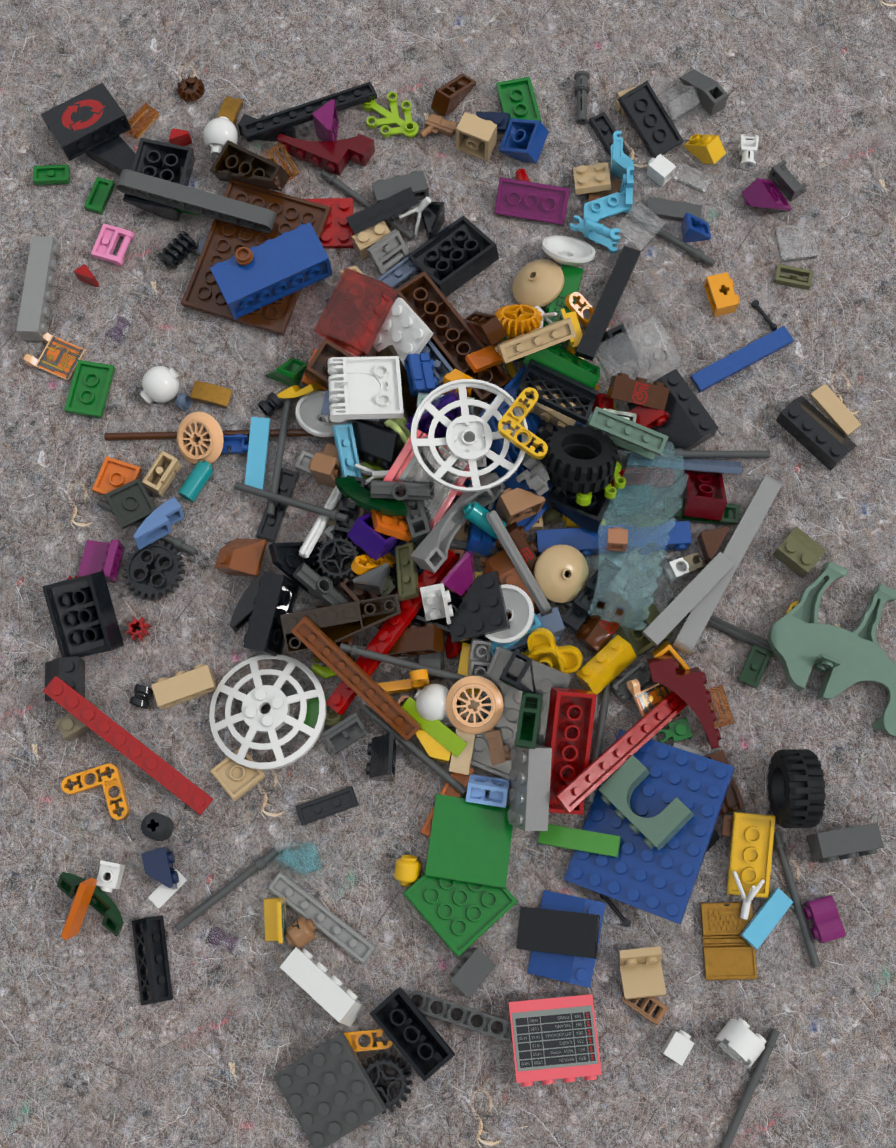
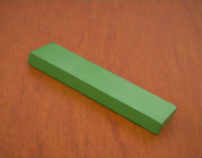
M548 824V831H540L538 843L618 858L621 837Z

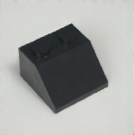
M79 656L61 657L45 663V688L57 676L85 698V661ZM45 694V702L54 701Z

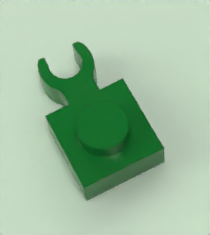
M687 718L668 723V730L661 729L658 732L663 733L665 736L664 739L658 741L661 743L666 742L669 738H672L673 743L693 737Z

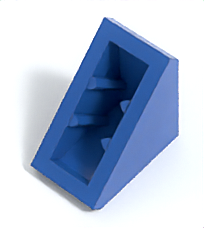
M690 213L684 215L681 225L683 242L688 243L711 239L708 222Z

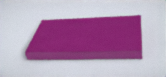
M500 177L494 214L564 225L570 188Z

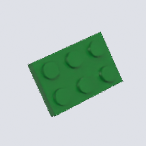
M530 76L496 83L502 112L509 113L511 118L541 121Z
M78 360L64 411L66 413L102 419L115 367L113 365Z

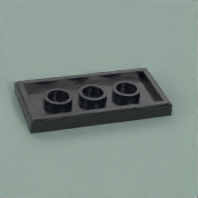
M648 81L618 98L619 104L652 158H656L659 154L664 155L684 142Z
M521 907L516 949L596 959L600 915Z

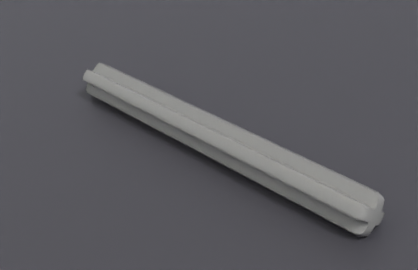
M495 510L486 514L488 522L542 614L551 610L549 602Z

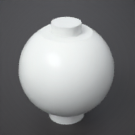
M221 116L212 119L206 124L203 131L205 145L211 150L210 154L213 157H218L227 140L235 144L238 143L239 135L237 128L227 117Z
M165 366L150 368L143 376L142 387L144 390L140 392V395L149 404L153 401L165 403L172 400L179 391L178 373L172 367L170 369Z
M435 683L424 686L422 690L418 689L414 699L416 700V708L420 716L429 721L439 720L442 722L445 718L449 720L446 713V696L449 689L444 685Z

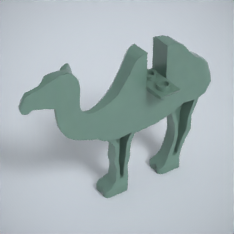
M827 561L822 565L821 574L809 587L802 591L797 605L789 613L776 621L769 629V645L781 661L788 683L798 691L805 689L812 667L820 672L826 671L816 698L818 700L832 699L857 682H874L887 688L889 692L888 703L880 719L875 721L872 727L896 737V664L880 648L875 636L885 602L896 600V591L882 584L874 587L867 609L853 632L833 625L819 624L818 613L823 593L835 579H841L847 576L848 573L847 569Z

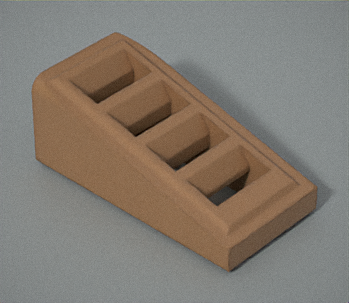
M623 995L621 1001L657 1026L669 1008L654 997L645 998L640 1007H638L636 1004L640 998L630 1002ZM652 1001L653 1003L647 1013L643 1011L648 1002ZM656 1006H659L660 1009L653 1018L651 1014L655 1010Z

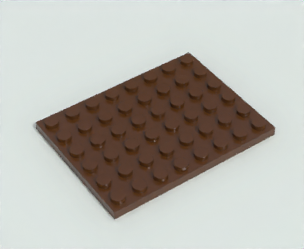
M230 179L224 197L274 211L277 217L272 232L263 233L214 219L181 304L187 308L284 336L301 290L234 320L215 282L210 267H213L218 262L230 259L240 247H257L268 239L279 237L282 233L290 232L299 225L309 222L320 240L331 213V207Z

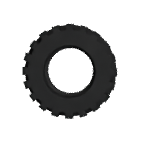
M568 425L565 428H558L546 438L545 443L548 446V451L542 459V464L546 466L550 478L548 481H551L553 486L556 488L560 487L565 492L571 491L573 494H588L589 492H598L599 489L602 490L611 483L616 468L618 450L613 440L607 434L604 435L602 431L594 430L590 426Z
M809 749L778 750L771 757L767 776L768 800L770 801L772 815L775 816V822L782 828H813L820 823V819L823 817V810L825 809L824 800L826 799L824 773L821 769L822 765L817 755Z

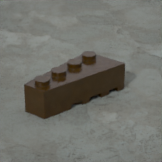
M227 140L210 169L221 181L229 182L230 179L277 191H282L290 177L282 166Z

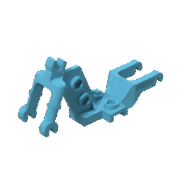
M619 130L615 131L612 137L610 174L622 178L620 193H614L585 203L584 220L575 215L573 221L579 224L570 223L569 226L573 231L582 232L585 238L594 241L595 244L607 247L608 252L611 254L617 253L618 248L613 246H617L620 241V236L618 235L621 230L619 228L610 229L604 226V224H599L598 221L622 212L631 213L633 205L634 162L623 153V138L620 137L622 131Z

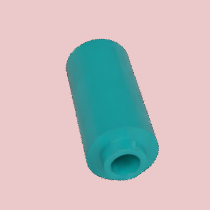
M198 461L177 493L193 503L214 473L213 466L207 461Z
M476 501L468 502L463 509V517L493 538H498L486 518V514L490 511Z

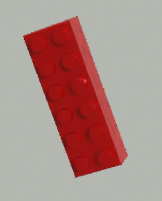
M551 687L544 745L552 748L549 813L583 815L584 800L570 813H566L554 796L589 765L597 694L590 690Z

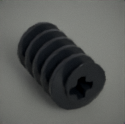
M182 231L183 234L179 233L177 235L178 239L174 238L172 240L173 244L169 243L167 245L168 249L164 248L162 250L163 253H158L157 255L168 269H171V266L177 269L176 262L182 264L181 257L187 259L186 252L193 253L191 247L196 250L198 249L195 241L184 231Z
M151 812L141 823L142 833L146 837L157 841L168 839L175 827L169 817L157 812Z

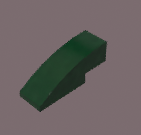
M522 692L515 747L535 749L543 695Z

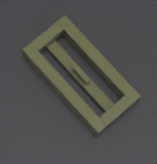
M778 264L774 283L809 290L814 271ZM780 271H782V272H787V273H792V274L790 275V274L780 273Z

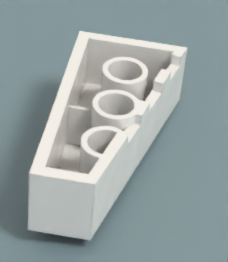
M295 947L281 964L280 968L334 1019L350 1027L366 1006L357 999L358 996L352 990H347L342 986L343 982L338 977L327 973L328 968L321 962L316 963L312 959L313 955L307 949L301 950Z

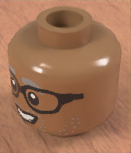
M300 916L286 926L285 937L292 947L302 948L315 938L314 930L317 927L311 918L307 920L305 917Z

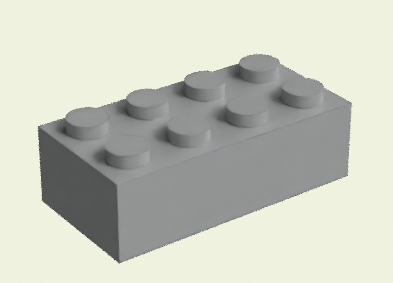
M513 743L510 753L512 769H510L509 773L511 789L508 793L510 809L507 813L509 824L523 831H548L552 748L536 744L535 749L515 747V743Z

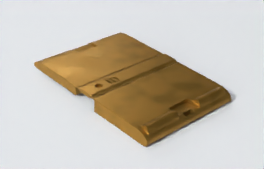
M742 902L701 903L706 980L757 979L755 949L740 936V933L753 918L752 902L747 920L740 918Z

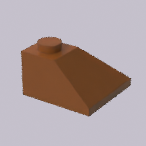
M236 538L219 550L214 568L228 575L258 577L267 540Z

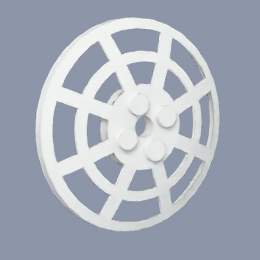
M476 379L451 381L430 392L417 408L411 426L413 453L424 472L442 486L461 492L489 490L509 479L522 463L525 452L520 449L514 464L504 459L508 452L510 441L501 436L498 431L492 432L487 422L492 416L499 422L503 416L497 411L498 407L503 401L511 406L515 401L514 398L500 387ZM466 388L483 389L492 392L497 397L491 405L480 400L467 399ZM458 389L460 400L446 405L440 411L431 404L441 394ZM468 406L485 409L486 412L481 418L469 415ZM460 407L462 416L457 417L453 421L445 416L450 410ZM521 408L513 409L517 417L523 415ZM426 409L434 417L429 428L428 439H417L418 423ZM525 418L520 425L528 429ZM438 422L447 427L446 438H434ZM503 424V430L508 429V425ZM515 429L514 432L512 431V437L518 429ZM466 434H472L475 439L472 442H466L463 437ZM519 434L522 435V443L528 441V437L525 434ZM504 438L500 455L490 450L492 440ZM435 446H447L451 453L450 457L443 461ZM418 447H430L434 459L441 466L435 473L430 471L423 462ZM484 456L494 461L482 470L477 469L476 460ZM458 459L468 461L470 471H461L453 468L452 465ZM499 465L509 470L497 481L484 486L480 485L479 476L491 472ZM447 471L458 476L471 477L473 487L456 486L445 482L441 478Z
M264 654L249 658L236 665L223 677L212 696L209 721L214 740L231 760L244 767L256 770H274L288 766L302 758L320 737L326 719L327 704L325 693L314 673L306 665L294 658L278 654L276 657ZM278 659L289 663L283 671L274 669L259 670L257 661ZM250 664L251 673L243 677L233 688L224 685L236 671ZM296 666L309 676L316 688L315 690L304 692L300 684L290 676ZM262 675L279 676L273 686L263 685L261 679ZM253 679L255 688L247 695L238 691L246 682ZM287 680L294 686L298 694L286 697L280 689ZM222 692L229 695L225 706V719L215 723V704L219 693ZM318 697L319 715L316 726L313 729L304 724L307 713L306 700ZM233 699L242 701V712L231 716ZM300 702L298 720L289 716L290 704ZM270 705V711L267 714H262V706ZM242 720L245 721L250 727L245 738L237 732L233 724ZM285 723L293 727L286 736L278 740L276 730L280 729ZM228 727L233 737L242 744L237 755L224 745L217 731ZM299 731L310 736L299 750L284 758L281 746L292 740ZM256 732L268 733L271 743L260 744L254 743L252 740ZM249 748L256 750L273 749L277 761L259 763L248 761L244 758Z

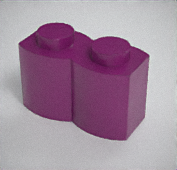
M832 895L805 902L806 907L803 909L806 918L812 922L811 934L814 940H818L819 943H825L846 936Z

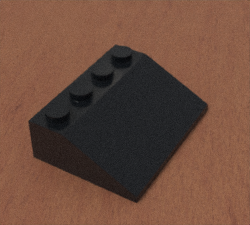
M140 138L131 170L188 186L195 163L193 148ZM124 194L123 201L161 218L179 221L181 209Z
M464 216L407 255L418 272L421 274L425 271L445 297L499 259L496 244Z
M677 369L656 381L664 383V387L670 388L664 410L670 417L661 426L651 428L654 431L669 436L664 450H673L674 448L692 450L715 436L719 427ZM627 403L630 410L638 406L635 404Z
M104 571L42 586L62 657H84L124 646Z

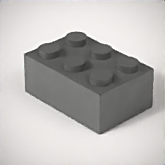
M878 823L807 836L812 861L819 859V863L836 861L837 856H839V860L858 857L857 853H859V857L878 853L877 849L884 848Z

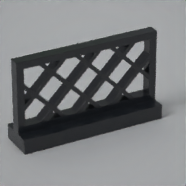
M530 359L516 391L520 394L525 389L523 387L534 388L539 394L538 403L584 425L588 422L594 401L599 392L533 359ZM536 386H540L542 390H538ZM530 394L529 396L526 395V397L532 399V398H533V395H532V394ZM553 394H557L559 398H555ZM570 402H574L576 406H572Z

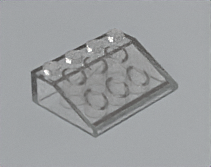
M656 315L601 342L595 355L608 387L611 376L618 375V373L628 374L629 379L633 380L636 377L647 379L646 383H650L685 365L676 345Z

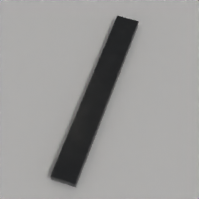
M367 82L241 124V130L247 142L312 121V113L331 99L335 100L336 109L339 112L377 99V93L371 82Z
M627 246L623 247L577 347L576 356L593 361L641 251Z

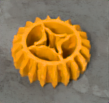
M508 304L497 309V312H495V316H497L508 338L527 334L539 328L542 321V315H540L542 312L538 311L534 306L530 307L528 304Z

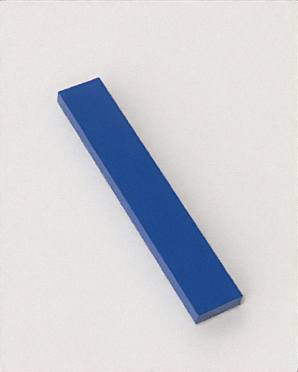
M782 326L691 375L690 379L698 391L702 392L793 343L794 339L785 326Z

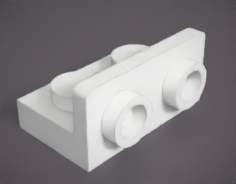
M443 583L421 587L420 592L426 621L446 617L447 625L451 624L450 617L454 615L452 605H448V602H451L449 590L445 591Z

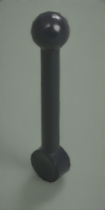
M753 300L751 306L760 312L769 323L770 329L775 331L777 325L760 308L759 301Z
M600 894V898L605 900L622 920L623 926L629 927L631 921L625 919L607 896Z

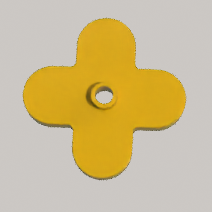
M546 628L534 629L529 634L527 640L529 651L521 652V654L564 673L576 672L581 667L583 660L582 653L578 648L571 645L558 647L554 635Z

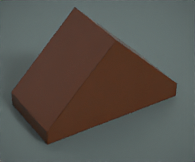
M728 526L701 532L698 536L706 564H709L730 529Z

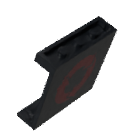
M103 83L41 114L48 129L51 130L69 161L132 129L126 115Z

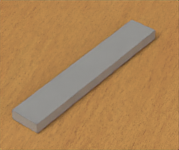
M719 552L642 634L657 647L735 564Z
M279 872L267 887L277 897H285L286 904L307 920L311 918L320 931L362 964L367 961L376 947L283 873Z

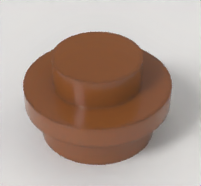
M240 247L235 252V260L238 264L248 265L253 261V252L249 248Z

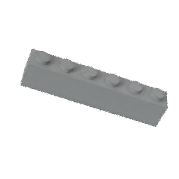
M32 236L16 329L22 340L44 341L43 334H46L48 330L46 322L47 318L50 317L49 303L52 302L51 290L52 286L55 285L54 271L57 270L56 258L60 253L59 245L54 237Z

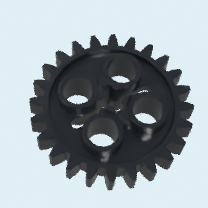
M156 540L153 544H149L140 550L133 546L134 553H127L130 559L123 560L127 566H122V569L126 571V573L122 574V577L126 578L124 583L126 586L130 585L128 589L131 592L134 591L133 594L136 597L140 595L143 600L148 596L150 601L153 600L154 596L159 601L162 594L167 598L168 591L174 594L173 587H180L177 581H183L184 579L180 574L185 573L181 569V567L185 566L184 562L180 561L183 557L181 554L177 555L179 551L176 548L173 549L172 544L166 546L164 540L160 545L158 540ZM152 555L150 561L144 562L146 556ZM170 561L167 567H162L163 562ZM140 573H145L144 578L137 579ZM163 578V582L160 585H155L157 579Z

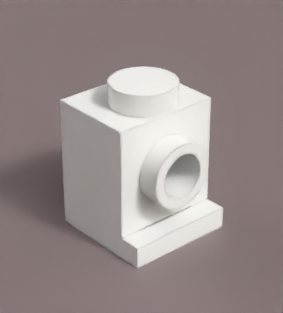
M101 860L96 885L101 886L100 889L102 891L112 893L113 889L120 888L125 865ZM107 873H110L111 878L107 881L106 875Z

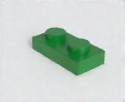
M69 164L33 166V183L35 185L70 184Z

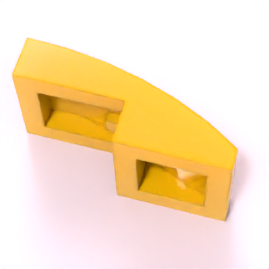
M317 383L309 384L302 389L298 385H294L276 395L278 398H295L320 390Z

